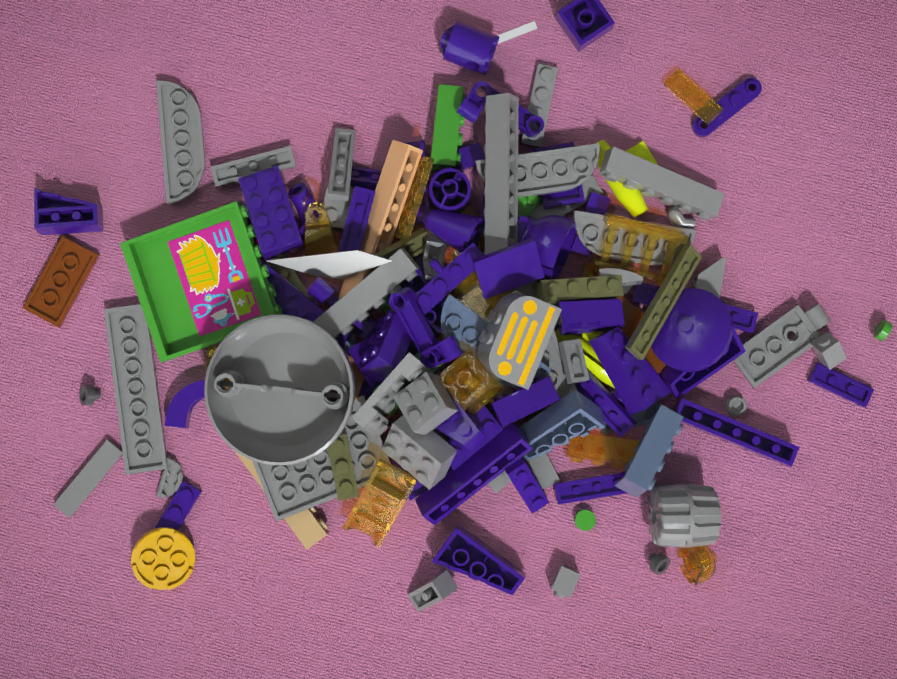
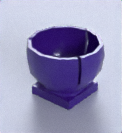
M520 215L518 221V243L530 238L535 240L544 273V278L539 280L558 279L565 266L577 228L576 222L567 217L549 215L536 219Z

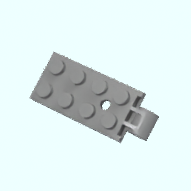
M819 303L805 313L798 304L745 342L743 346L746 352L734 359L733 362L751 387L756 388L811 348V343L822 336L817 330L829 323L831 319ZM789 331L794 333L793 339L788 338L787 334Z

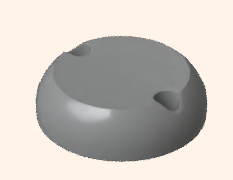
M262 316L237 327L223 339L215 350L206 372L205 403L215 430L226 444L237 453L250 460L268 465L296 464L307 461L325 451L343 432L354 406V373L347 354L339 342L321 326L298 316ZM224 386H232L229 390L224 388ZM334 389V390H336L338 393H333V392H330V391ZM329 397L340 399H338L336 402H333L330 400Z

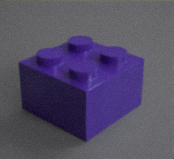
M574 0L559 10L555 18L578 52L611 31L615 24L599 0Z

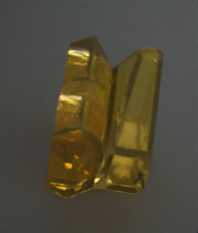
M471 351L463 353L440 374L443 385L464 411L467 409L470 414L477 413L503 389V385L489 374Z

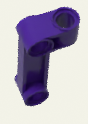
M477 82L468 96L465 97L456 113L474 123L483 107H485L486 96L501 93L490 87L487 82ZM476 89H483L485 97H479L476 94ZM519 105L518 130L530 138L538 136L544 129L543 119ZM530 122H534L535 124H537V131H533L529 128Z
M320 277L316 279L307 291V294L321 305L326 302L333 306L340 300L333 294L335 289ZM370 316L362 322L357 320L353 323L359 328L356 333L366 340L375 334L376 328L374 327L376 321Z
M403 287L390 296V307L397 311L420 354L421 363L426 368L436 367L463 354L453 335L443 341H437L416 302L415 292L411 288Z

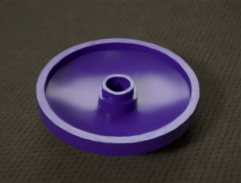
M697 288L683 289L652 343L651 348L655 355L672 369L683 372H695L708 368L724 355L730 345L733 334V322L730 312L725 304L711 292Z

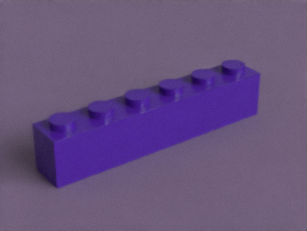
M683 398L678 399L673 410L683 416L681 423L784 466L792 467L800 448Z
M512 422L459 467L448 472L430 490L427 489L416 497L415 501L422 516L433 525L437 524L504 472L506 468L531 451L533 448L524 432Z

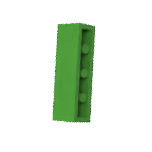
M439 84L430 170L441 171L447 168L455 169L456 165L460 166L461 153H457V148L462 146L463 133H459L460 126H464L465 118L456 112L465 97H467V94H463L464 87Z

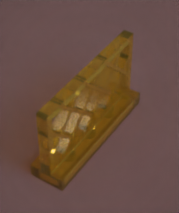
M421 157L393 238L399 240L410 239L434 162L433 158Z

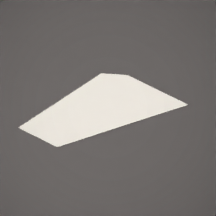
M354 250L266 261L317 277L341 279L391 262L392 260Z

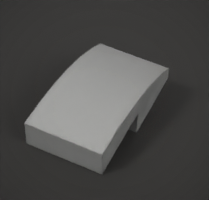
M615 268L598 270V276L621 275L622 286L638 285L643 282V276L631 271Z

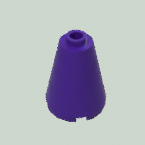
M433 209L431 212L428 211L426 213L424 223H426V229L461 254L472 243L476 246L478 245L482 235L479 229L480 226L484 227L485 220L479 216Z

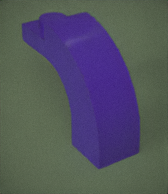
M205 380L185 386L174 396L166 413L165 426L189 428L193 407L200 400L205 399ZM224 386V388L229 390L230 386Z

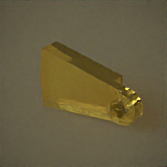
M321 203L310 204L305 214V256L338 252L340 245L325 206ZM314 210L321 213L318 218H315V215H311ZM306 273V278L317 277Z

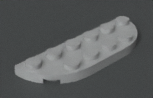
M156 81L166 203L172 204L190 196L197 189L204 176L205 149L202 116L197 102L188 91L172 82Z
M599 143L519 154L518 198L568 191L583 184L593 173L598 163L600 154ZM485 159L475 161L477 171L485 183Z
M573 211V221L576 222V234L580 242L592 253L608 259L645 265L671 263L677 258L684 244H692L696 230Z

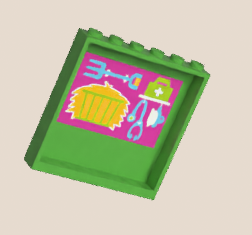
M236 201L120 243L160 363L219 344L233 330L252 319L268 315H283L280 305H276L274 299L276 296L275 289L272 284H269L267 278L269 276L268 268L265 264H262L260 257L263 255L259 245L255 243L254 237L256 234L254 228L248 223L247 217L249 213L247 207L242 205L241 202Z

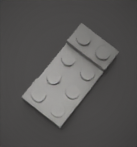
M409 352L353 415L352 419L374 437L381 435L389 423V420L384 415L391 412L395 407L396 401L393 396L425 372H431Z

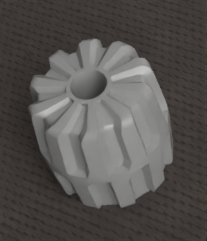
M673 484L656 486L651 489L648 498L650 510L647 512V519L650 520L649 533L652 534V542L654 544L664 547L689 548L711 545L717 542L721 529V507L717 492H715L713 487L697 484Z

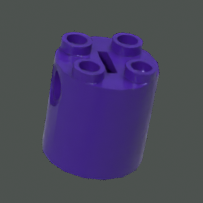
M456 21L455 25L444 30L440 47L443 60L486 75L500 37Z
M447 168L442 169L433 176L429 185L430 202L433 208L461 213L469 204L471 186L464 173L457 169Z

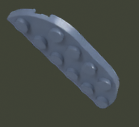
M448 294L443 303L440 316L444 338L446 339L453 335L463 352L460 356L496 382L510 387H518L487 373L481 368L477 358L480 344L479 337L481 332L486 330L488 322ZM540 361L534 378L541 375L545 378L552 369Z

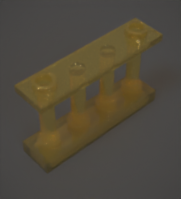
M605 212L603 221L608 224L609 228L601 258L592 256L591 260L598 269L615 268L631 271L643 277L654 279L655 283L661 285L670 270L676 247L680 243L687 244L689 236L683 232ZM620 228L628 229L629 236L621 263L610 261L609 257L616 233L620 231ZM640 233L648 235L647 238L649 240L641 267L629 266L636 238L640 236ZM660 238L668 240L667 243L669 245L660 273L649 271L656 243Z

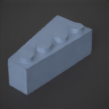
M574 390L519 427L533 448L522 458L529 461L552 451L553 446H564L570 443L569 440L576 436L585 437L589 435L590 430L605 428L606 425L601 408L580 392Z
M660 405L655 410L643 432L644 438L639 440L633 453H635V456L630 458L623 469L626 474L621 479H618L615 484L617 488L636 498L653 488L656 482L654 476L656 472L661 471L665 464L663 460L665 454H669L674 446L672 439L674 435L678 436L683 428V424H681L683 416L663 405Z

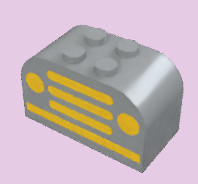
M510 293L503 296L497 302L494 310L490 311L487 318L489 323L486 330H483L479 337L480 344L477 358L481 368L493 376L529 390L562 309L535 297L519 293Z

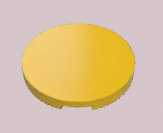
M169 527L155 528L143 534L135 543L131 553V565L136 578L150 589L170 590L180 586L191 575L195 563V551L189 538L179 530Z

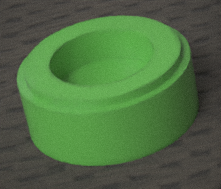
M885 319L882 320L876 327L873 337L883 341L889 335L892 323Z
M580 510L575 515V525L583 531H588L595 526L596 517L589 510Z

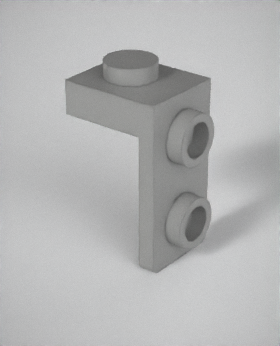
M426 237L422 263L424 277L429 281L438 275L430 265L432 259H437L445 268L444 259L447 243L441 239Z

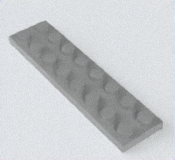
M141 304L104 309L125 475L168 469L151 333Z

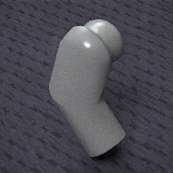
M677 206L670 207L668 217L675 227L695 229V219L684 218Z

